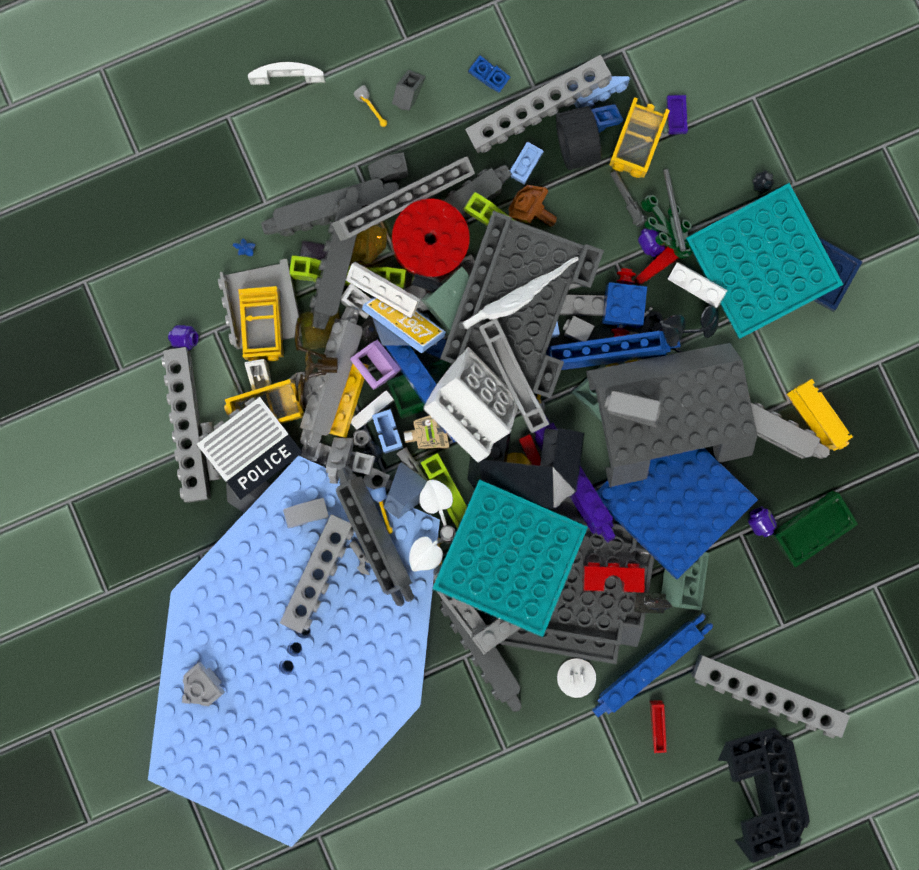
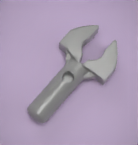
M355 540L350 542V547L360 560V566L357 567L360 573L370 575L365 568V561L369 563L365 553Z

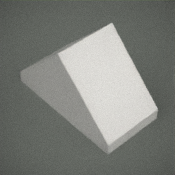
M350 283L341 297V302L346 307L358 310L360 316L368 319L370 315L362 310V308L371 298Z
M266 360L245 362L252 391L272 385L269 365Z

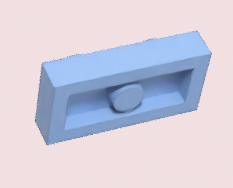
M527 142L510 170L511 177L525 185L541 158L543 150Z

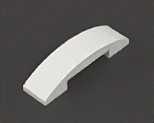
M295 62L265 65L248 74L251 85L270 84V77L305 76L307 83L325 82L324 73L321 70L310 65Z

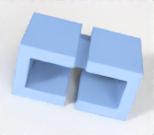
M387 410L372 415L377 432L379 434L383 433V435L378 436L384 453L403 448L398 431L393 430L397 427L392 411Z

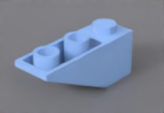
M611 76L612 80L609 81L610 83L606 87L601 89L598 87L588 97L576 99L574 103L576 108L586 106L591 108L595 102L607 100L614 92L620 93L624 91L628 86L629 76ZM595 77L585 78L587 82H592ZM572 84L569 86L568 90L575 91L577 90L578 86Z

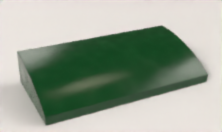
M439 360L424 367L435 383L438 384L452 363ZM404 375L387 381L401 419L424 411V403Z
M831 491L774 530L771 536L789 562L796 568L854 528L858 523L838 492Z

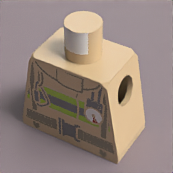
M430 415L413 421L415 430L404 432L405 442L417 441L418 449H450L447 433L445 434L441 430L437 422Z

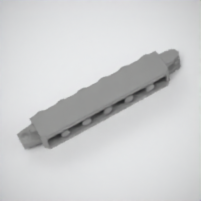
M346 307L341 319H335L324 354L327 357L338 358L337 373L319 375L314 381V386L300 428L303 429L301 443L305 446L317 447L321 436H326L331 431L351 370L352 362L350 359L356 354L363 333L362 327L357 325L359 311L354 308Z
M751 403L757 436L801 459L810 456L822 459L830 455L829 448L819 443L820 438L816 437L815 432L799 428V424L794 421L788 420L787 422L783 420L780 414L764 410L765 407L759 403Z

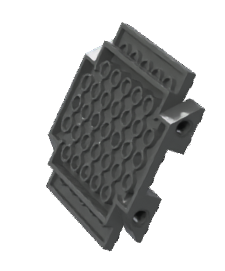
M570 497L564 500L556 509L546 508L587 526ZM612 517L614 527L611 529L615 534V538L608 543L601 534H593L587 528L544 636L540 637L520 628L500 642V644L617 664L619 645L638 646L644 626L654 557L614 517ZM588 562L600 563V567H608V563H620V567L626 568L627 564H639V568H645L644 592H623L622 582L615 575L606 579L604 591L582 590L583 566H588ZM485 613L484 621L494 622L498 619Z

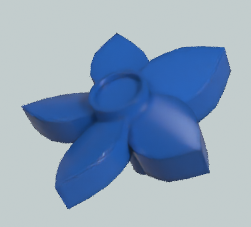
M244 238L241 240V244L233 243V246L239 249L238 255L246 254L247 256H253L255 244H247Z

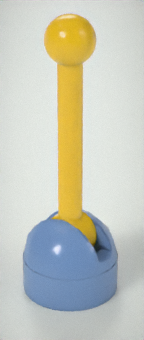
M381 487L371 490V497L374 501L379 502L386 529L391 534L393 529L389 525L385 508H383L386 489Z

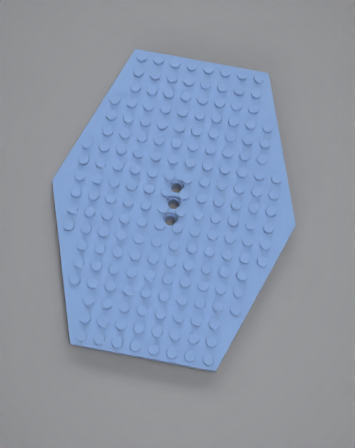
M298 456L171 592L148 776L149 781L290 847L300 839L421 705L434 569L414 572L411 569L409 557L411 547L417 539L428 537L432 543L438 540L440 519L415 508L409 510L399 519L385 509L389 525L393 529L389 536L412 582L409 586L414 595L413 601L408 602L405 600L403 606H397L391 594L386 595L383 593L370 563L365 561V568L370 575L360 573L357 568L360 566V560L349 545L350 542L355 540L363 550L354 532L352 539H347L344 545L347 548L342 558L339 557L336 562L338 568L335 575H330L327 581L330 585L326 594H321L319 598L321 605L318 611H313L310 619L313 621L309 634L304 635L280 624V621L330 515H335L350 522L336 493V487L340 486V479L338 484L330 483L325 467L301 456ZM367 487L369 493H370L371 490H374V489H371V488ZM387 495L386 498L383 500V504H385ZM324 498L328 518L288 529L283 509ZM373 500L379 512V515L385 525L379 502ZM337 532L332 534L331 541L334 544H338L341 541V535ZM327 550L323 553V560L330 562L333 555ZM319 568L314 572L317 580H321L324 577L323 570ZM308 587L306 595L309 598H313L315 596V589ZM299 605L297 612L299 615L305 616L307 609L304 605ZM294 642L301 645V652L293 651L292 645ZM286 660L293 663V669L290 671L284 667ZM199 662L206 669L210 667L222 682L220 686L225 691L210 706L182 703V695L184 694L183 675Z

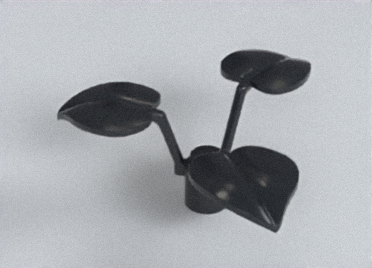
M715 306L705 308L701 316L702 327L700 329L684 330V317L682 315H672L660 322L662 328L658 331H663L666 342L670 347L678 345L683 333L703 332L705 338H710L715 334L719 325L718 309ZM672 348L678 353L683 352L678 348Z

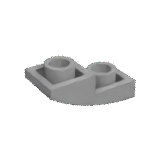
M324 498L283 509L288 529L329 517Z

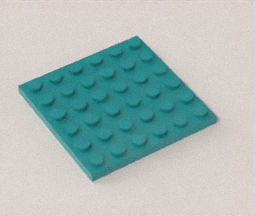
M790 183L686 238L705 277L727 290L720 305L738 339L843 285Z
M479 480L432 589L543 637L588 527Z

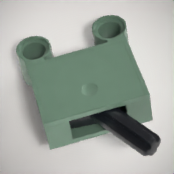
M456 267L440 282L418 274H414L412 278V285L430 291L421 301L446 329L447 336H449L470 277L463 267Z

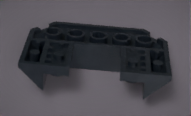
M558 428V430L545 429L540 466L507 462L510 432L495 442L489 456L480 462H477L470 455L467 480L474 490L478 481L482 480L541 507L556 509L564 500L577 492L585 433Z
M769 728L725 742L718 761L728 762L732 782H739L754 777L761 815L741 821L743 837L734 840L751 863H756L799 847L802 841V832L804 828L808 827L810 822L794 743L788 738H784L775 728Z

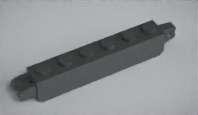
M506 165L495 170L491 168L487 171L485 169L473 181L468 180L462 184V188L458 191L453 190L448 193L443 201L454 206L465 218L470 214L463 211V208L474 192L491 201L501 194L502 184L512 174ZM431 234L425 235L426 243L434 239V236Z
M377 178L350 186L358 190L357 203L361 204L362 208L400 190L397 183L392 182L383 185L382 181ZM350 187L276 208L273 212L274 217L261 222L264 234L279 233L280 236L288 237L294 235L299 230L308 231L313 229V226L319 224L320 226L330 224L335 219V214H333L335 203H339L341 199H344V195H346L345 193Z
M350 187L346 191L344 199H341L339 203H335L333 214H335L334 222L362 209L361 204L357 203L358 190L355 187ZM332 221L328 229V233H331L330 239L326 240L323 249L326 252L325 259H321L319 270H322L320 278H316L314 288L317 289L316 295L312 296L309 307H312L311 312L313 313L312 327L322 330L325 329L329 317L338 312L357 236L356 234L340 241Z
M349 466L341 468L337 471L340 479V486L336 487L337 496L383 593L386 595L391 594L396 605L401 607L404 605L405 600L411 602L414 599L409 586L412 584L409 575L362 477H356Z
M441 598L442 606L439 608L445 617L449 615L452 620L450 626L455 634L460 633L463 638L460 642L465 650L469 649L472 656L470 658L476 667L480 666L482 669L481 676L485 683L490 682L492 685L491 693L496 701L499 699L502 703L506 701L512 711H519L522 705L516 694L520 691V685L496 646L483 654Z

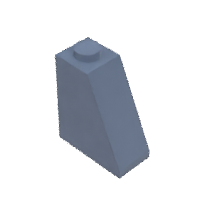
M401 462L397 468L383 508L399 519L420 503V494L427 481Z

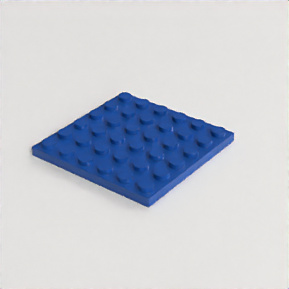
M705 448L651 459L647 479L609 487V482L607 481L596 491L610 515L676 580L758 500Z

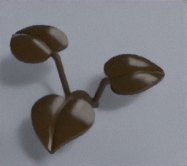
M298 317L295 326L296 350L306 352V369L304 376L300 374L298 400L300 406L306 408L303 402V386L305 381L308 382L309 378L326 375V373H337L338 358L327 357L326 354H320L311 351L310 348L302 347L299 328L304 317ZM311 354L321 358L318 359L317 364L313 363ZM315 367H317V371H320V372L312 373V371H313V369H314Z

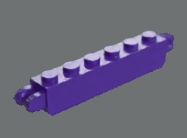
M547 417L549 425L534 432L536 443L541 451L545 429L557 430L554 423H550ZM580 467L577 492L570 498L593 534H601L608 543L615 538V534L611 529L614 527L612 524L613 518Z

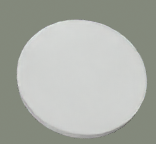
M580 658L569 659L558 670V685L570 697L579 698L586 696L595 686V670L586 660Z

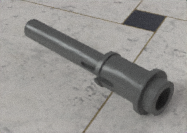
M617 170L613 171L610 175L627 204L626 209L633 219V225L637 227L642 226L646 221V215H643L637 201H633Z

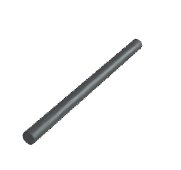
M665 169L663 174L680 251H685L686 247L669 170Z

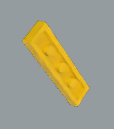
M353 363L329 433L343 438L347 437L365 379Z

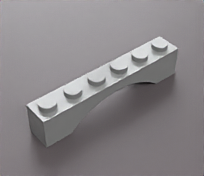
M497 318L480 326L478 329L529 431L533 433L549 425Z

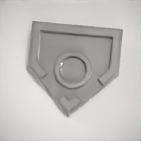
M201 662L197 663L183 675L184 694L182 695V703L210 706L225 693L220 686L222 683L210 667L206 669Z

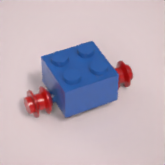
M622 268L621 271L617 272L620 275V279L616 280V283L609 282L605 288L602 324L617 326V328L611 330L614 333V337L629 334L630 332L625 327L640 328L644 323L647 287L634 285L635 282L631 279L636 274L632 272V269Z

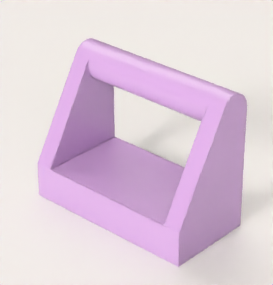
M378 339L350 359L373 390L391 380L401 370ZM367 355L383 377L376 381L360 361V358Z

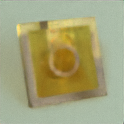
M373 225L358 233L349 266L354 262L360 265L371 263L386 248L387 229Z
M339 310L337 314L329 317L324 330L312 327V312L300 313V317H304L301 322L303 347L306 349L310 348V350L326 348L335 319H340Z

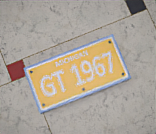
M376 297L366 302L362 310L420 353L442 339L446 333L417 310L414 316L410 318Z

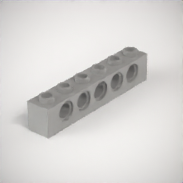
M330 515L280 624L299 633L309 630L313 621L310 619L313 611L317 612L321 605L319 598L321 594L325 595L330 584L327 581L330 575L334 576L337 571L338 565H336V562L346 552L347 548L344 545L347 539L351 540L355 531L350 522L335 515ZM336 532L341 535V541L338 544H334L331 541L332 534ZM327 550L333 555L330 562L323 560V553ZM318 568L324 572V577L321 580H317L314 576V572ZM308 587L315 589V596L313 598H309L306 595ZM299 605L306 607L307 613L305 616L298 614L297 608Z

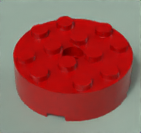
M438 199L416 201L407 206L395 221L391 235L392 250L400 265L411 274H418L426 278L443 276L454 270L467 253L469 246L467 223L462 214L445 201ZM425 235H433L435 242L427 244L425 242Z

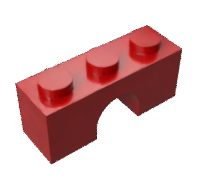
M588 562V566H583L582 590L604 591L606 579L615 575L622 582L623 592H644L645 568H639V564H627L626 568L620 567V563H608V567H600V563Z

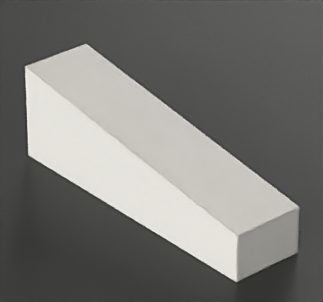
M387 391L383 392L352 418L351 424L356 430H359L373 419L372 415L382 412L394 402V399Z

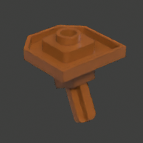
M527 185L517 192L508 208L509 216L515 221L531 223L532 219L538 218L552 227L557 220L556 216L543 209L545 206L542 202L548 193V190L544 187Z

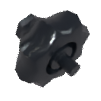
M766 170L756 173L755 178L752 180L753 190H757L761 194L770 191L775 183L773 173H768Z
M370 441L365 445L363 454L375 456L374 463H376L379 458L383 457L384 452L374 441Z

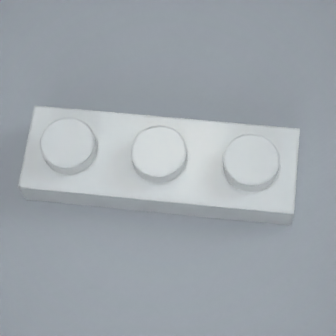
M679 262L676 263L668 277V280L716 308L727 293L726 289Z

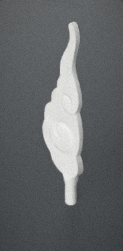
M574 257L568 260L556 270L539 276L526 285L508 293L498 301L486 305L478 314L462 322L465 329H468L486 318L496 319L516 312L530 302L534 295L539 293L551 280L558 277L567 267L579 261V258Z

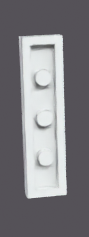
M356 262L352 263L346 281L408 317L414 316L420 302L419 298Z

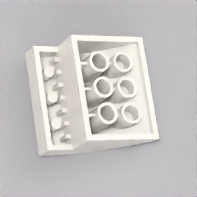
M468 347L438 382L423 409L477 462H480L489 456L495 442L511 432L518 407L508 387Z

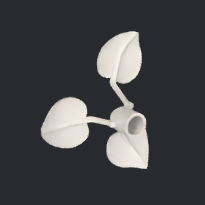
M436 480L427 481L420 494V505L428 513L433 514L439 511L444 527L440 531L441 539L432 543L428 537H421L414 542L409 557L410 566L414 572L436 568L441 563L443 556L441 548L436 546V544L443 542L452 543L456 534L452 526H447L442 510L452 506V493L448 487Z

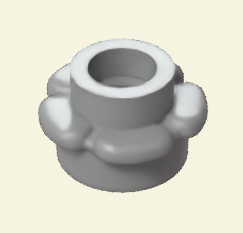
M365 429L357 430L353 434L354 445L359 448H365V445L371 441V436H369V432Z

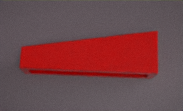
M667 247L636 277L635 282L637 285L640 286L676 261L678 257L675 255L674 250Z
M531 435L519 439L524 454L531 462V465L540 466L541 458Z
M662 700L650 701L654 753H666L664 703Z

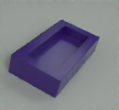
M686 95L667 96L666 106L670 110L667 117L668 134H687Z

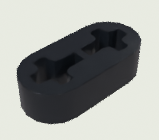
M657 311L648 313L640 333L658 331L661 328L660 322L663 321L662 315ZM656 316V320L659 322L655 323L652 328L650 327L651 320L649 318Z

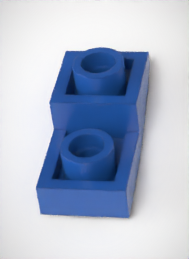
M481 55L468 70L471 75L498 93L511 78L498 66L494 67Z

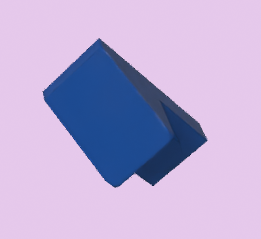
M615 104L591 109L599 134L605 128L618 125L624 121Z

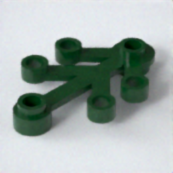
M654 195L646 196L641 201L642 208L646 212H653L661 224H658L654 217H649L644 222L645 227L648 230L660 232L655 237L657 244L672 248L678 258H688L692 254V250L686 238L688 237V231L692 227L691 223L688 220H683L680 223L686 247L685 251H680L671 207L668 208V221L658 207L657 197ZM676 205V206H677L678 215H679L680 212H681V209H680V207H679L678 205Z

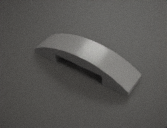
M322 443L313 448L309 445H303V453L300 456L309 461L327 465L331 446ZM351 452L348 466L352 472L370 475L375 456Z
M438 592L481 652L485 654L474 638V635L487 627V625L474 607Z

